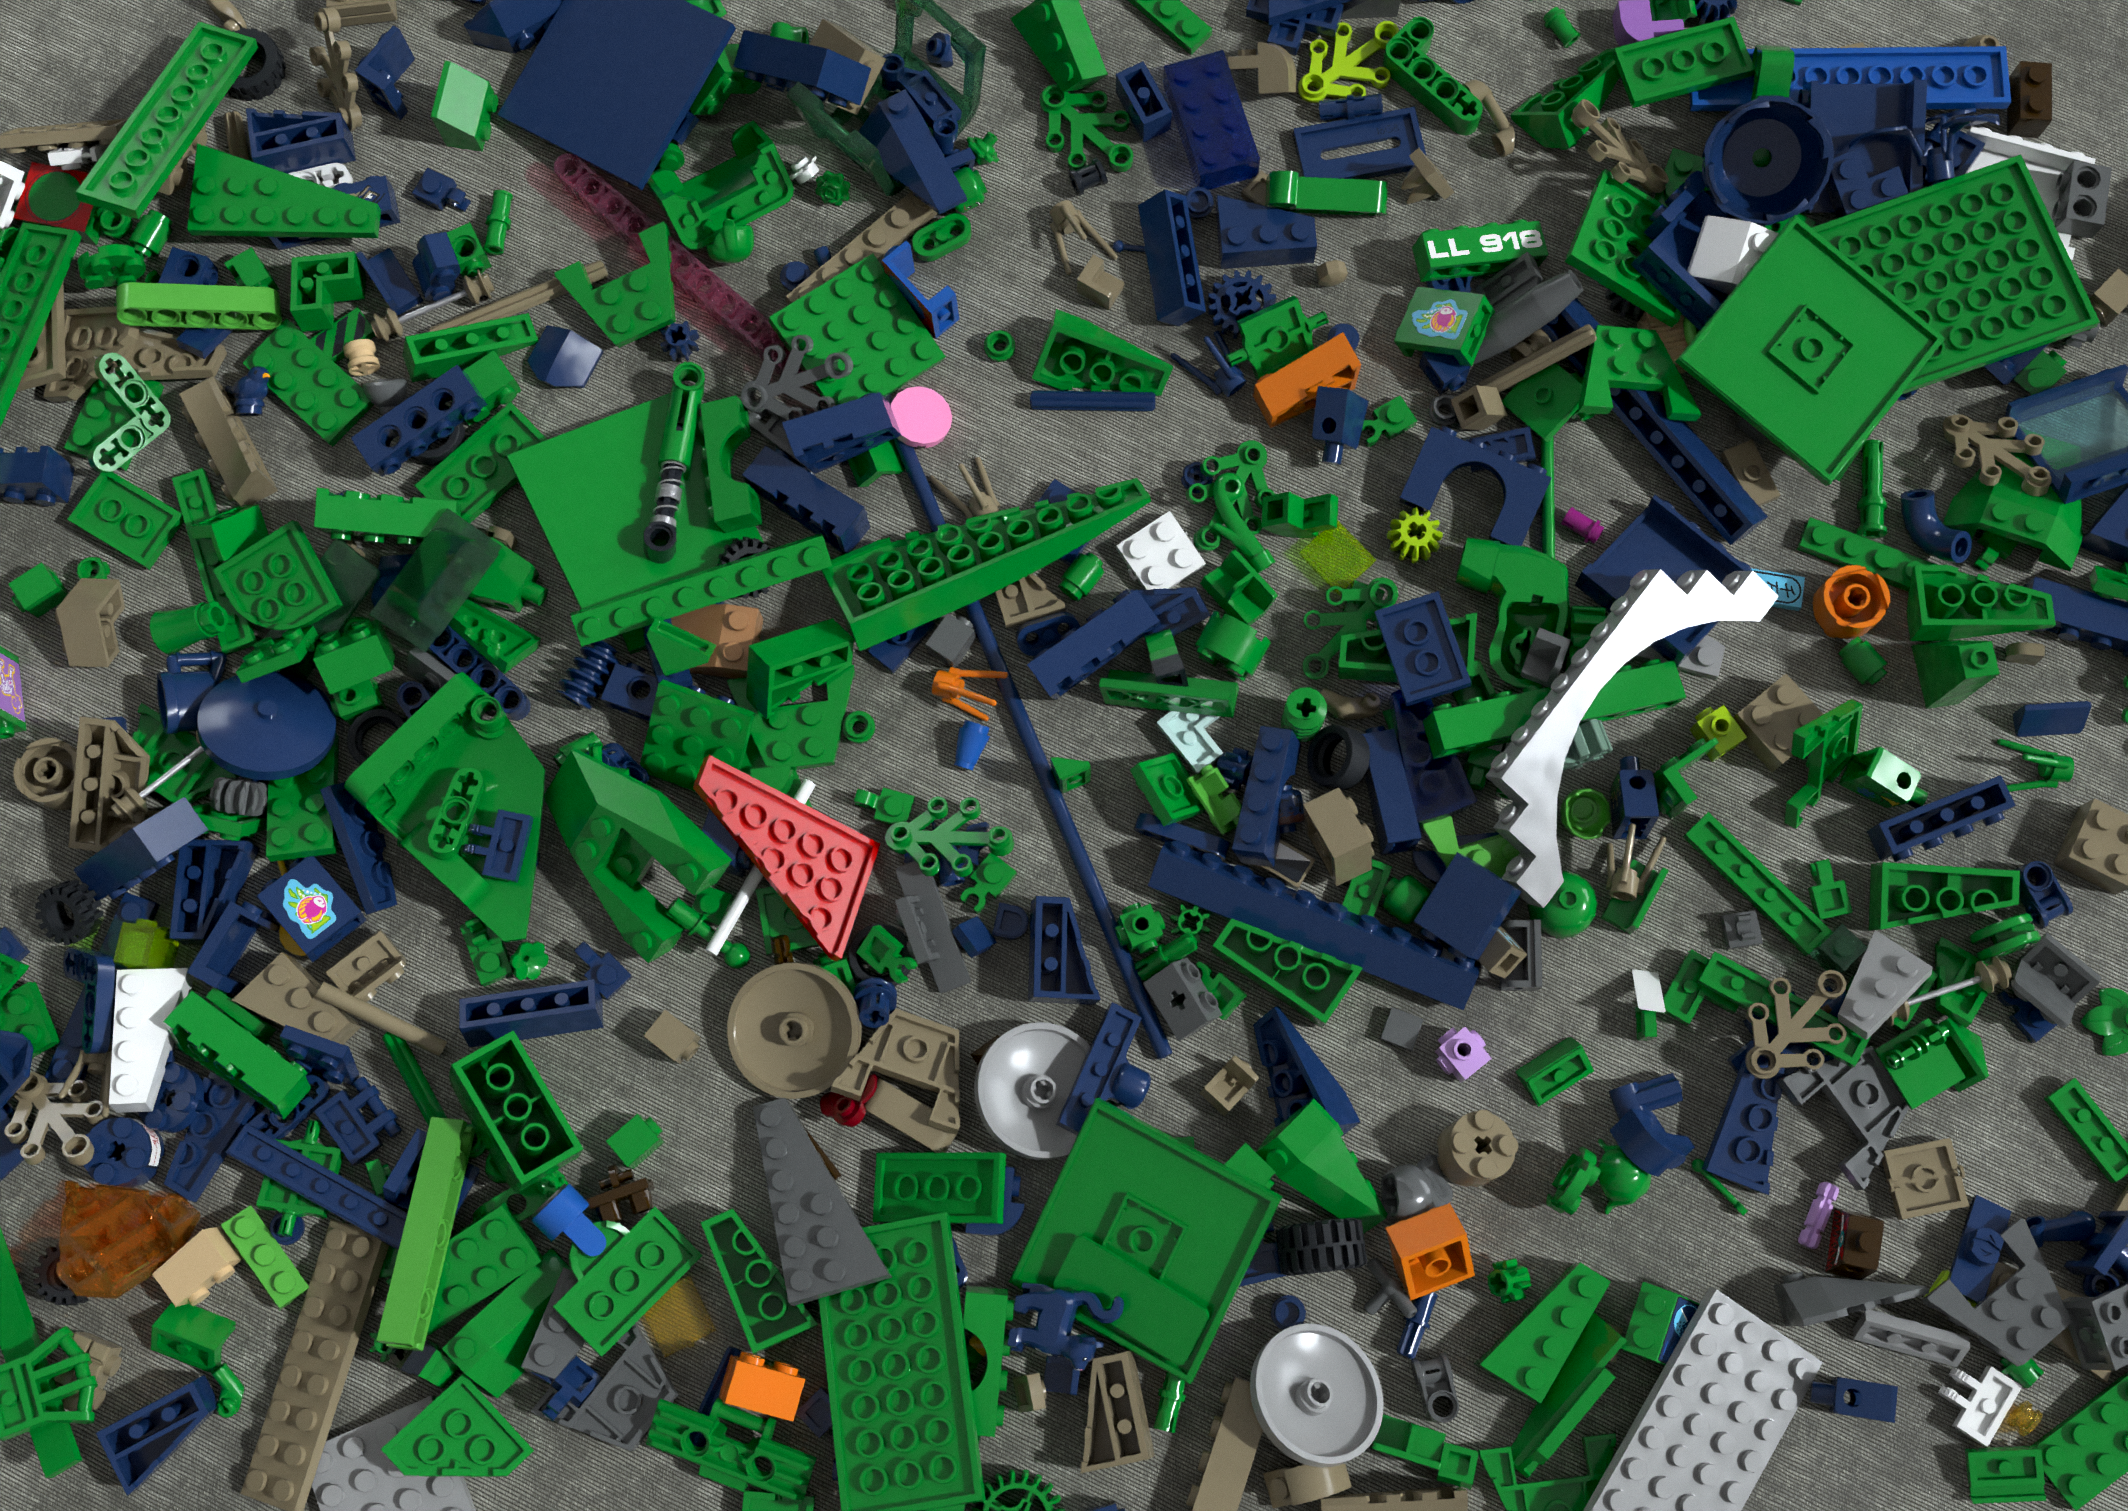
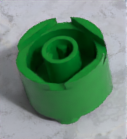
M1213 611L1195 647L1200 660L1213 667L1220 663L1228 670V675L1244 682L1246 677L1252 678L1271 641L1264 636L1261 642L1255 637L1257 630L1227 614H1224L1222 619H1220L1219 612Z

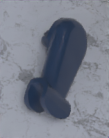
M2073 1210L2067 1216L2045 1220L2041 1215L2031 1216L2026 1219L2028 1228L2038 1248L2042 1247L2044 1242L2083 1241L2090 1238L2096 1230L2095 1218L2091 1214L2079 1210L2076 1212Z

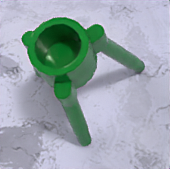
M2004 739L1997 740L1998 745L2027 753L2022 755V759L2038 763V773L2044 777V780L2006 785L2009 792L2042 787L2057 788L2059 782L2068 783L2072 779L2074 773L2072 757L2058 755L2056 752H2047Z

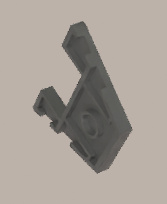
M1872 1046L1865 1047L1860 1059L1853 1068L1833 1058L1825 1061L1822 1067L1815 1071L1803 1069L1776 1080L1794 1106L1802 1105L1821 1088L1859 1139L1861 1145L1838 1164V1167L1855 1190H1864L1870 1182L1868 1177L1874 1166L1879 1165L1884 1156L1882 1151L1889 1138L1894 1137L1909 1109L1908 1104Z
M2023 1218L2017 1219L2000 1233L2004 1240L2002 1248L2019 1266V1269L1976 1306L1972 1307L1950 1279L1943 1281L1922 1299L1925 1305L1931 1309L1936 1308L1948 1316V1320L1958 1327L1962 1326L1979 1337L1978 1340L2017 1367L2024 1365L2072 1323L2028 1225Z
M637 1323L617 1341L626 1351L586 1401L578 1408L569 1401L555 1418V1422L628 1451H634L649 1433L659 1399L673 1403L679 1394ZM551 1386L531 1412L549 1419L542 1412L558 1391Z

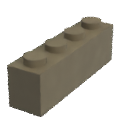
M212 376L179 393L184 403L180 407L181 411L190 424H195L198 431L194 433V436L203 450L208 449L211 455L207 459L208 463L217 476L221 474L225 482L221 485V488L229 501L235 500L241 506L252 505L277 492L278 489L240 416L236 414V409L222 384Z
M1459 1486L1331 1495L1318 1499L1319 1511H1467L1468 1494L1466 1489Z

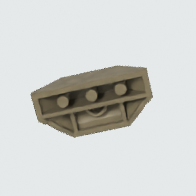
M80 716L68 848L99 852L129 830L125 828V825L133 822L130 819L123 822L110 808L115 804L111 797L117 799L124 797V787L132 788L139 794L148 786L150 756L115 720ZM141 811L135 813V823L143 822L145 820V813Z

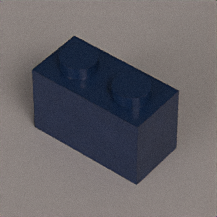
M1144 61L1116 73L1115 92L1124 109L1129 114L1142 141L1145 142L1171 130L1172 111Z

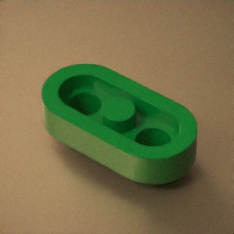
M953 213L918 230L912 239L915 255L922 261L931 262L964 246L969 242L972 235L970 221L962 214ZM954 230L962 232L959 236L951 235ZM927 244H931L934 246V248L931 250H925L924 246Z

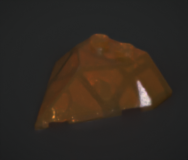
M65 1181L64 1191L66 1193V1200L62 1209L59 1238L60 1261L57 1262L56 1274L76 1296L117 1299L151 1277L160 1266L187 1243L201 1217L200 1212L180 1194L168 1193L166 1197L150 1195L148 1190L98 1184L95 1188L79 1187L78 1182Z

